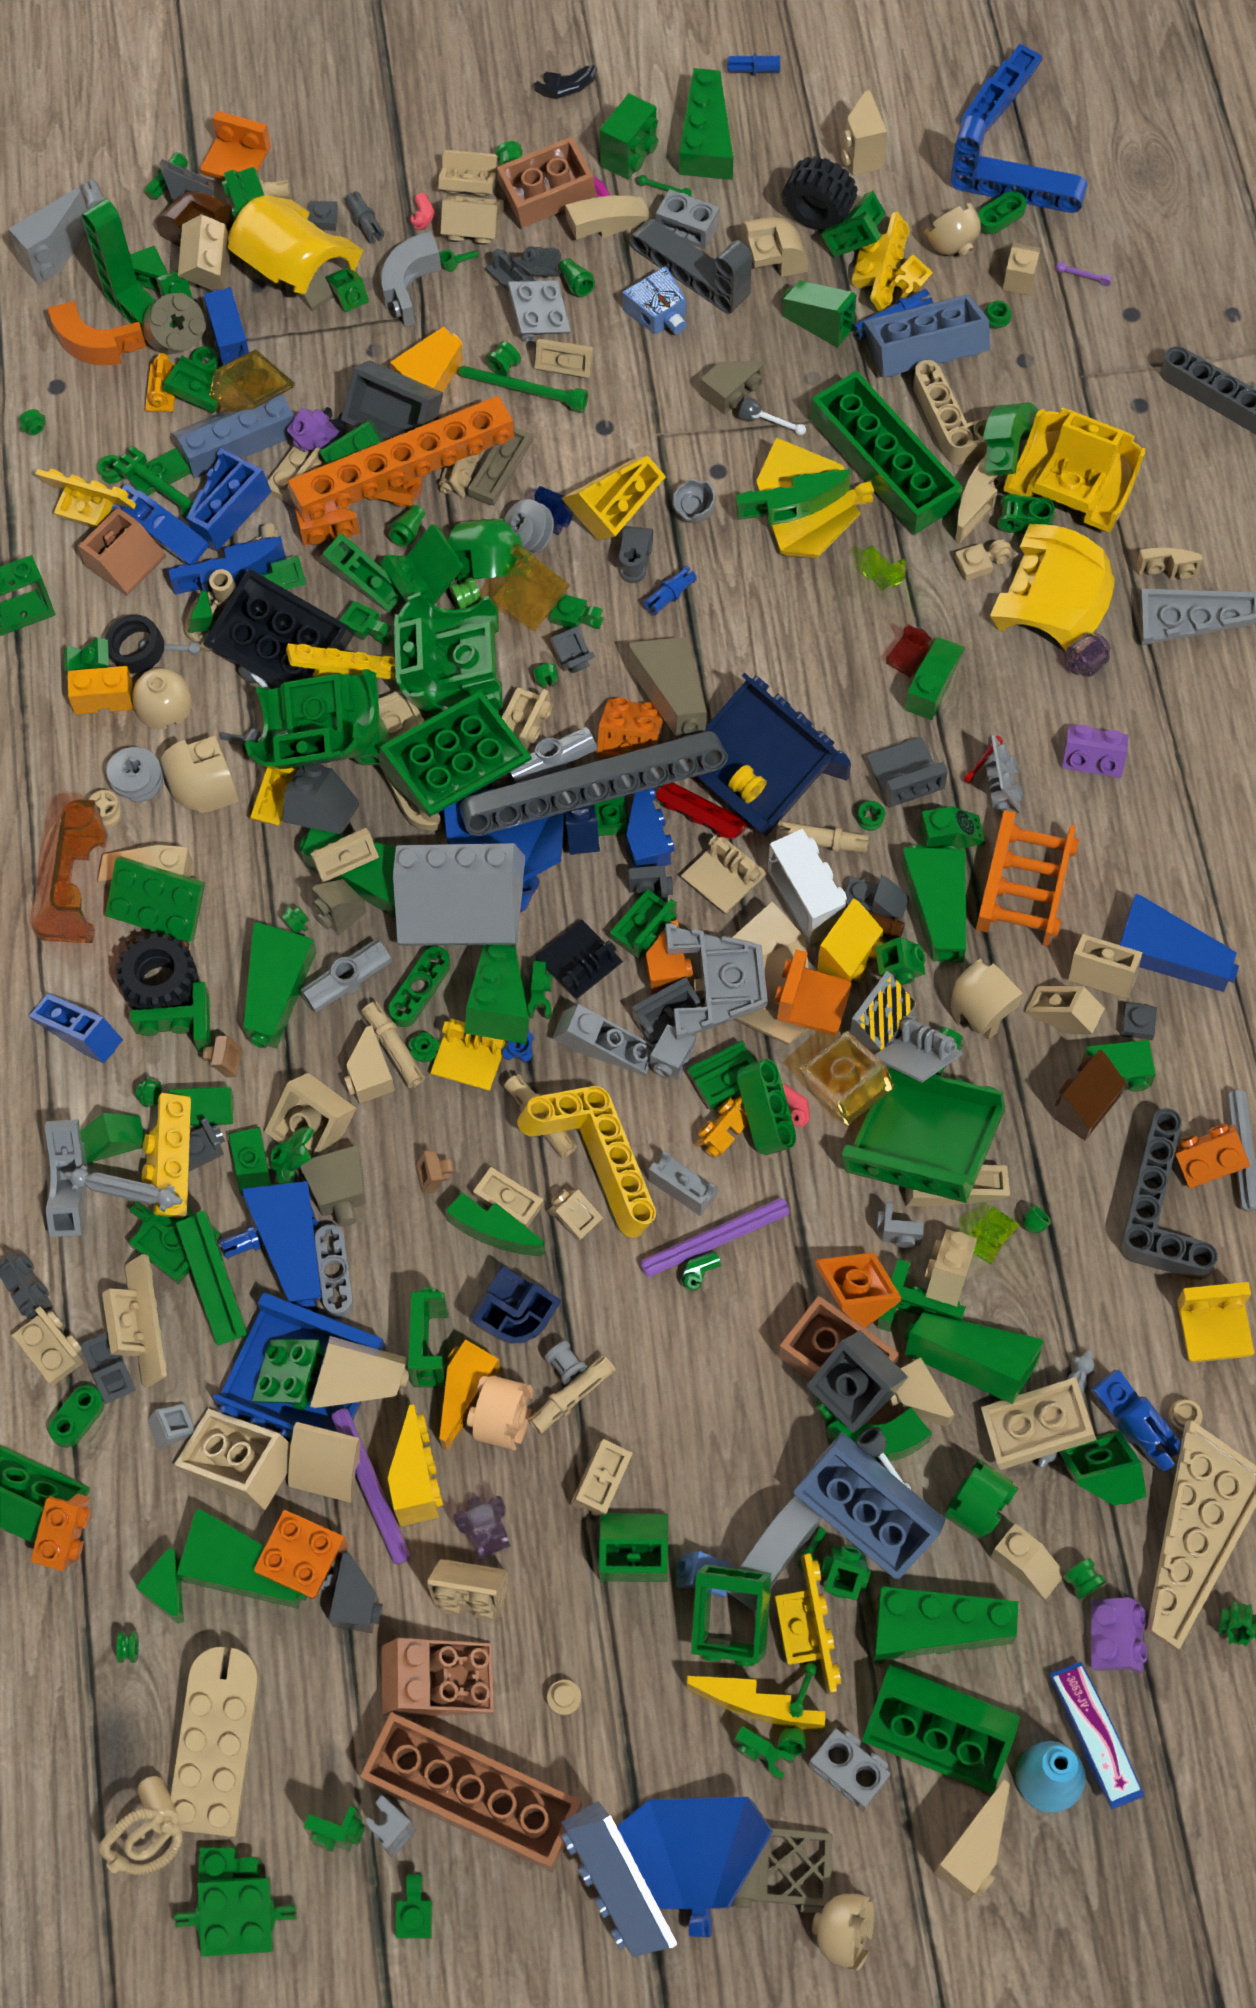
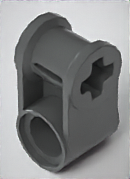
M623 527L619 560L621 562L620 574L626 582L637 583L645 578L649 555L653 545V529Z

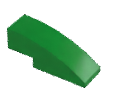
M462 1192L446 1210L447 1220L450 1224L482 1243L522 1255L542 1257L546 1252L545 1242L496 1202L486 1211Z

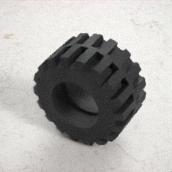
M814 156L813 159L806 157L800 160L794 167L781 194L782 203L787 208L786 211L793 215L796 221L818 231L843 222L857 197L856 193L858 191L857 186L854 185V178L849 176L850 173L846 169L841 168V165L838 163H833L827 158L821 159Z
M157 933L150 934L149 939H145L144 936L137 938L139 942L135 945L132 942L127 945L128 952L122 951L119 956L121 963L116 964L117 982L129 1007L132 1010L180 1007L184 1004L190 1006L193 1002L191 997L193 995V983L199 982V976L187 946L183 947L182 941L177 938L172 941L171 936L163 934L162 938H159ZM167 967L174 970L172 976L163 984L149 986L142 983L144 976L152 969Z

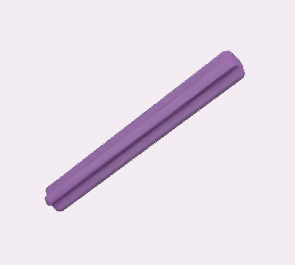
M784 1198L772 1201L642 1259L641 1268L646 1277L656 1275L788 1216L790 1211L788 1204Z
M343 1408L332 1414L331 1419L338 1433L360 1438L348 1409ZM360 1439V1462L355 1470V1475L395 1565L402 1564L410 1559L411 1554Z

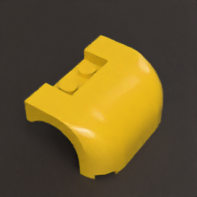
M263 195L248 202L237 215L227 237V248L273 282L278 283L281 280L293 285V291L300 294H306L314 274L324 262L334 257H343L347 261L349 269L355 271L364 251L347 238L327 234L315 226L314 223L307 220L310 212L293 200L271 195Z
M1042 408L1035 416L1026 446L1017 463L1016 474L1007 475L1003 491L1032 497L1036 493L1049 500H1054L1069 506L1073 510L1086 513L1083 523L1110 533L1133 490L1146 448H1141L1134 442V435L1065 408H1061L1060 412H1045L1046 410Z

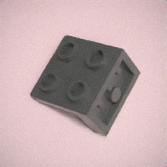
M921 737L867 756V762L889 808L945 789L948 774L944 762L934 763Z

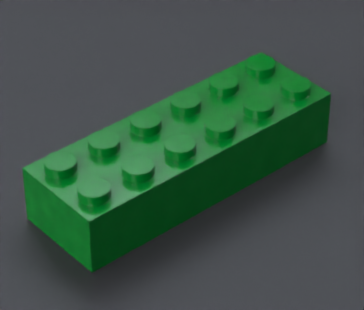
M858 371L853 372L811 398V421L866 482L871 481L874 491L914 535L960 507L963 486Z

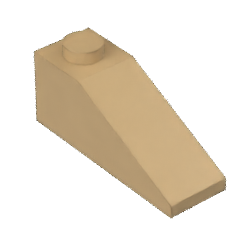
M155 845L103 854L98 883L111 885L115 859L120 856L189 878L192 876L193 861L188 847Z

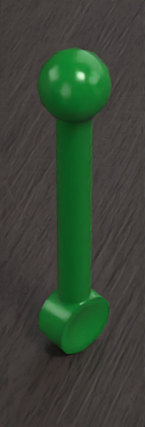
M640 175L637 179L638 184L641 186L647 184L666 191L670 189L678 193H684L689 197L692 196V191L689 188L678 189L649 180L645 175Z
M807 1663L804 1666L805 1677L797 1700L790 1705V1715L798 1718L803 1715L804 1707L802 1703L811 1677L817 1673V1666L813 1663Z

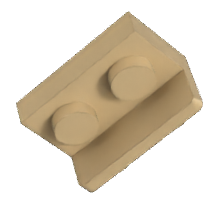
M294 445L268 480L272 491L270 495L294 507L287 480L324 466L325 462L320 453L321 449L316 447L311 453L303 451Z
M41 1306L35 1309L38 1316L12 1334V1337L50 1386L53 1387L84 1363L78 1355L82 1348L71 1334L66 1338L59 1330L63 1324L52 1310L46 1314Z

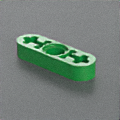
M441 947L427 949L390 1002L389 1014L391 1021L396 1026L408 1027L415 1023L450 971V957L445 949ZM438 958H441L442 966L439 965V964H436V965L434 966V968L432 969V971H431V972H432V977H431V976L428 974L429 971L431 970V961H430V960L432 959V960L436 961ZM423 980L428 983L429 987L423 993H415L411 990L412 984ZM408 996L411 999V1002L408 1005L410 1014L408 1015L406 1013H403L400 1017L398 1015L397 1009L399 1008L403 1010L406 1007V1005L408 1004Z

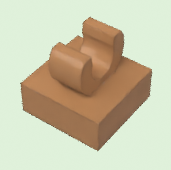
M216 1036L214 1047H204L202 1060H210L209 1066L217 1069L225 1077H237L242 1048L229 1036Z
M436 1150L424 1151L416 1164L423 1194L434 1193L441 1182L449 1180V1174L455 1172L452 1160L439 1161Z

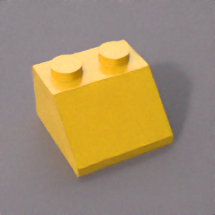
M852 899L821 943L817 972L847 979L851 984L854 982L859 983L863 979L868 969L866 964L871 958L876 959L875 947L884 944L882 943L883 929L858 900Z

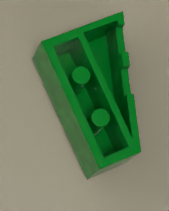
M483 945L466 1007L465 1033L527 1044L529 1016L515 946Z

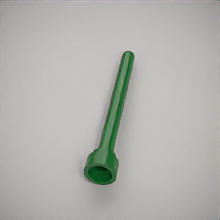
M460 366L458 368V375L461 377L565 402L566 406H569L573 411L583 413L587 406L588 390L575 388V390L570 389L568 392L467 366Z

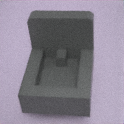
M578 626L550 638L563 671L572 668L573 672L576 673L590 666L588 661L595 657L593 651L589 652Z

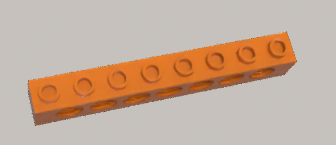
M499 395L287 480L291 499L304 523L318 520L328 513L338 509H345L355 502L365 498H372L382 491L392 487H399L407 481L426 476L430 472L444 466H451L461 459L471 455H478L483 450L493 446L505 444L514 438L513 419Z

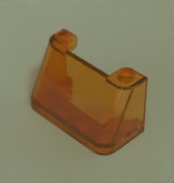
M73 800L69 802L45 835L32 915V928L36 936L43 941L93 943L95 929L93 924L87 923L81 910L82 894L77 886L71 884L74 860H89L90 852L95 847L106 848L108 833L95 800Z

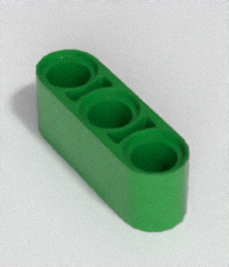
M764 1059L739 1068L737 1082L756 1149L762 1155H770L794 1147L796 1132L777 1065L770 1059Z

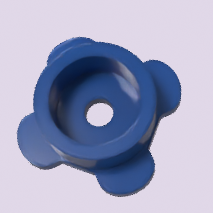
M528 1032L527 1044L519 1043L520 1048L515 1047L516 1042L506 1041L505 1048L502 1050L503 1058L506 1060L518 1058L523 1062L529 1061L533 1056L530 1051L532 1041L534 1040L533 1035Z

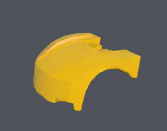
M1029 524L1020 545L1024 556L1008 593L999 594L990 617L999 631H1004L1008 627L1018 624L1039 628L1055 638L1065 652H1070L1073 649L1072 645L1077 643L1086 633L1093 634L1110 606L1115 586L1111 563L1100 546L1076 531L1055 525Z

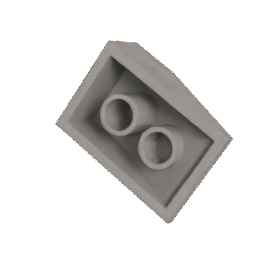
M79 187L8 228L20 265L37 285L61 272L86 235L81 214L87 211Z

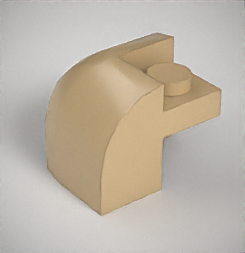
M766 217L742 223L741 241L750 250L755 268L777 264L781 277L808 272V258L800 232L792 222L781 217Z
M216 736L188 745L184 739L172 745L162 755L161 765L172 796L178 805H182L187 809L197 810L198 813H205L239 802Z
M980 958L969 966L956 980L950 1002L951 1014L957 1025L967 1019L969 1025L976 1033L983 1034L989 1040L998 1032L1000 1021L1020 1006L1023 993L994 963L988 967Z

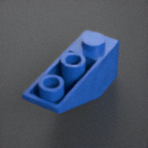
M654 788L636 792L634 795L626 834L627 851L633 868L670 865L671 852L675 851L670 834L665 835L662 828L665 826L662 810L656 809L653 801L656 800Z

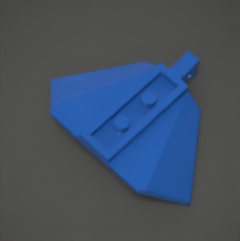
M490 789V790H477V791H475L474 793L468 795L467 797H470V796H473V795H476V794H480V793H484V792H487V791L495 790V789ZM465 798L444 809L447 844L514 843L525 855L523 882L561 862L564 813L475 836L467 831L459 811V806Z
M749 1797L648 1800L616 1827L659 1908L692 1909V1916L689 1921V1937H712L711 1909L729 1908L773 1832L755 1803Z

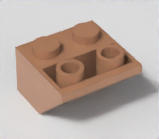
M120 508L115 509L78 546L85 566L126 595L134 590L166 558L165 552L144 527Z

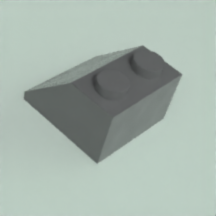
M320 764L303 766L299 768L285 790L283 822L342 835L359 807V800L332 768L322 767Z
M860 1330L840 1342L806 1387L855 1433L893 1397L908 1376Z

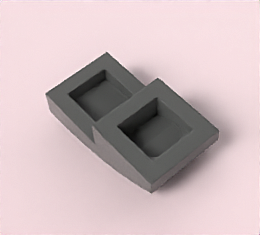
M108 1332L80 1344L105 1404L136 1391L122 1355H111Z

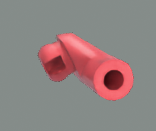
M420 193L414 199L419 211H415V217L411 215L410 221L416 229L421 230L429 226L435 216V210L426 193Z
M783 1084L793 1124L796 1127H803L810 1119L809 1102L804 1096L788 1085Z

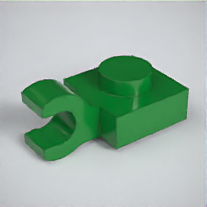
M298 554L270 562L272 571L258 573L286 590L307 584Z
M559 593L549 616L550 623L571 629L579 627L580 623L600 629L604 620L601 617L603 611L601 608L596 606L588 607L587 600Z
M353 601L339 620L352 629L355 633L354 636L363 640L370 634L376 641L387 646L393 638V635L388 633L391 630V626L379 621V612L357 601Z
M533 962L531 1000L528 1004L529 1018H534V1011L539 1007L545 1009L546 1019H550L552 1015L551 1003L545 998L546 992L552 991V973H547L546 962Z
M743 1726L735 1737L734 1744L739 1746L737 1751L742 1756L753 1762L757 1758L763 1762L766 1761L769 1773L778 1780L783 1779L784 1773L776 1769L775 1763L783 1759L791 1764L793 1757L790 1753L776 1749L770 1742Z
M200 1848L198 1882L236 1879V1875H260L261 1860L255 1857L237 1859L236 1848Z
M407 1874V1901H396V1939H432L433 1902L422 1901L423 1876L421 1874Z

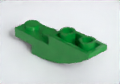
M834 469L817 474L805 473L792 477V487H776L771 490L746 491L742 494H736L738 520L767 516L768 526L811 515L834 503L850 490V470Z

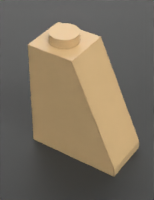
M330 1336L310 1407L322 1408L397 1396L399 1386L406 1388L409 1378L408 1368L405 1367L406 1357Z

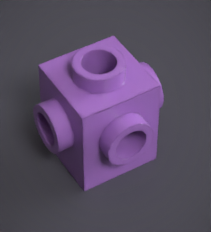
M303 407L294 416L292 423L287 428V431L294 438L293 443L303 451H308V449L314 451L316 447L322 450L329 446L339 433V430L329 421V417L319 409L312 411Z

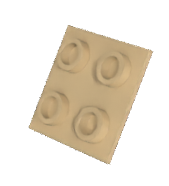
M715 835L708 843L710 848L681 875V878L723 913L727 914L767 875V872L724 837L718 838Z

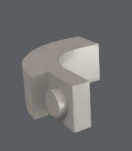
M431 231L413 236L398 245L390 253L382 269L381 282L386 309L393 307L396 318L401 317L404 327L415 324L413 305L407 292L409 285L422 275L441 270L439 250Z
M79 1120L46 1121L45 1134L50 1162V1193L45 1211L49 1237L79 1236L83 1233L86 1220L87 1186L74 1191L70 1180L64 1177L65 1173L80 1169L82 1165L87 1167L85 1143L81 1140Z
M795 1496L766 1529L740 1569L771 1573L772 1588L789 1561L811 1538L823 1518L799 1497ZM727 1591L752 1611H756L757 1595Z

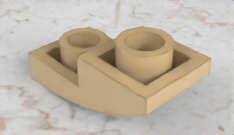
M1141 549L1136 568L1138 575H1155L1167 570L1170 580L1179 578L1185 580L1199 574L1203 557L1202 554L1183 549Z

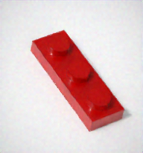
M674 782L661 786L656 795V799L664 802V806L668 809L681 811L689 815L693 822L701 825L706 824L716 829V833L724 838H737L745 832L749 823L747 820Z

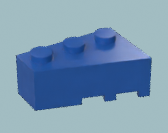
M222 448L217 453L218 460L214 468L210 469L207 474L208 481L204 489L199 491L187 516L191 529L210 544V548L216 551L226 543L272 492L263 469Z

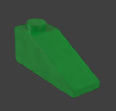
M342 533L333 540L318 558L340 579L388 613L402 598L401 593L387 572Z
M937 637L908 690L905 711L933 721L965 650L964 646Z

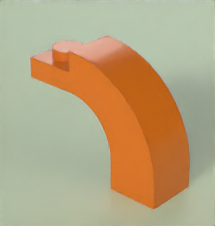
M75 301L48 307L50 319L60 345L71 356L80 361L94 365H116L122 363L119 354L135 352L146 348L139 322L101 330L92 328L81 320Z

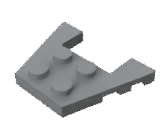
M665 924L667 954L700 953L706 1007L674 1009L676 1040L689 1037L767 1007L768 997L761 945L726 936L718 938L705 935L704 931L696 929L688 931L677 928L675 924Z

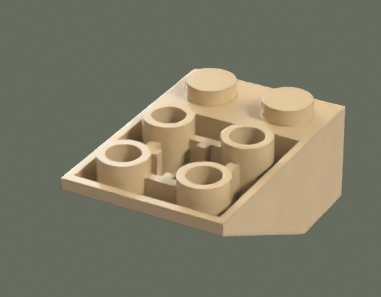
M440 1559L428 1578L427 1585L434 1605L440 1607V1612L459 1615L460 1611L472 1612L473 1617L477 1619L493 1620V1616L502 1617L509 1575L506 1569Z

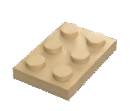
M1076 1377L1018 1395L1013 1404L1002 1400L981 1407L996 1462L1000 1470L1096 1440Z

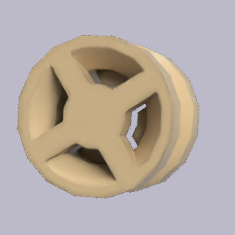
M101 790L95 792L89 798L88 808L96 825L109 828L118 824L122 817V810L114 793L108 790Z

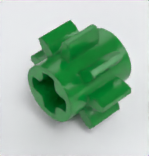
M1235 1601L1228 1610L1221 1609L1219 1633H1227L1229 1644L1235 1643L1247 1646L1252 1638L1256 1639V1614L1253 1615L1252 1604H1237Z

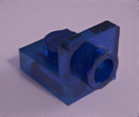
M539 486L534 494V499L550 509L554 519L553 534L559 535L563 527L567 528L570 525L573 512L561 499L564 497L563 495Z

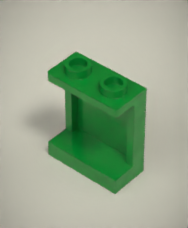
M422 1288L419 1292H411L408 1371L413 1388H445L447 1374L442 1356H428L429 1320L432 1318H449L445 1293L439 1292L436 1288Z

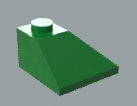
M1120 1431L1097 1436L1095 1441L1057 1452L1077 1485L1114 1506L1120 1504L1127 1505L1135 1500L1147 1497L1142 1463Z

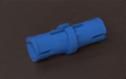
M684 566L670 580H664L660 588L643 601L647 611L653 607L650 611L651 615L656 616L668 603L678 600L681 595L680 593L697 580L694 571L687 575V572L691 569L690 567Z

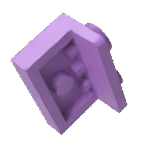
M1069 725L1062 767L1064 769L1121 778L1127 756L1129 735L1122 734L1117 730L1103 731L1092 729L1087 725Z
M1130 1597L1091 1600L1092 1669L1096 1671L1130 1669L1136 1673L1144 1671V1662L1147 1660V1648L1143 1642V1628L1146 1626L1147 1617L1141 1603Z

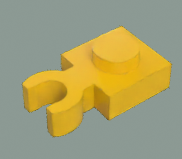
M912 254L895 273L897 277L891 282L889 288L892 290L895 286H899L903 290L900 298H906L912 291L915 293L933 272Z

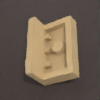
M444 150L443 168L438 178V189L446 190L449 193L473 192V194L478 196L493 194L497 182L496 154Z
M517 687L502 716V719L527 751L531 743L535 744L537 742L543 719L547 720L551 714L553 703L550 702L549 691L543 689L541 694L538 695Z

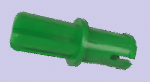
M175 152L168 161L182 168L188 166L187 159L178 152ZM161 167L157 169V175L145 188V193L152 200L159 199L168 188Z

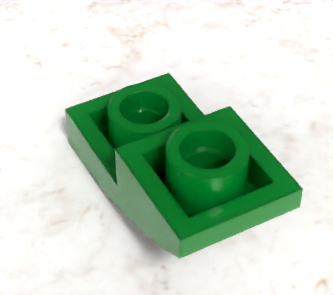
M624 796L594 804L599 836L627 834L628 826Z

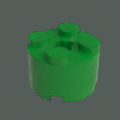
M978 1459L971 1468V1475L967 1476V1478L965 1477L956 1490L943 1517L976 1539L979 1537L985 1539L989 1533L993 1532L1001 1519V1516L997 1514L998 1510L1002 1511L1005 1505L1011 1502L1018 1488L1013 1485L1012 1480Z

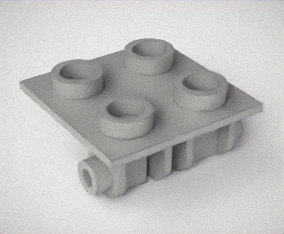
M558 281L508 282L509 298L512 299L514 306L513 314H516L514 318L518 322L520 330L518 334L519 337L523 338V341L533 340L534 334L571 332Z
M992 735L995 755L989 756L985 765L989 778L988 782L991 785L990 792L993 808L997 810V813H1003L1004 810L1009 811V807L1014 806L1018 813H1021L1020 801L1024 797L1022 788L1019 783H1016L1015 774L1019 773L1016 759L1014 756L1010 757L1006 745H1001L995 735Z
M910 1018L908 1020L904 1019L900 1024L902 1037L875 1054L873 1059L919 1082H924L963 1055V1052L956 1049L957 1043L954 1042L952 1037L946 1036L938 1032V1030L931 1029L927 1025L923 1026V1024L915 1019Z

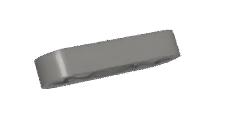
M329 1224L322 1226L315 1235L322 1299L325 1310L330 1316L343 1318L352 1311L354 1305L346 1241L342 1230L338 1226ZM327 1235H333L334 1239H339L333 1243L336 1255H329L328 1246L324 1242L327 1240ZM334 1263L340 1264L343 1267V1273L340 1277L331 1279L325 1275V1270L329 1265ZM333 1287H339L342 1300H347L342 1302L341 1308H335V1305L330 1303L335 1301Z

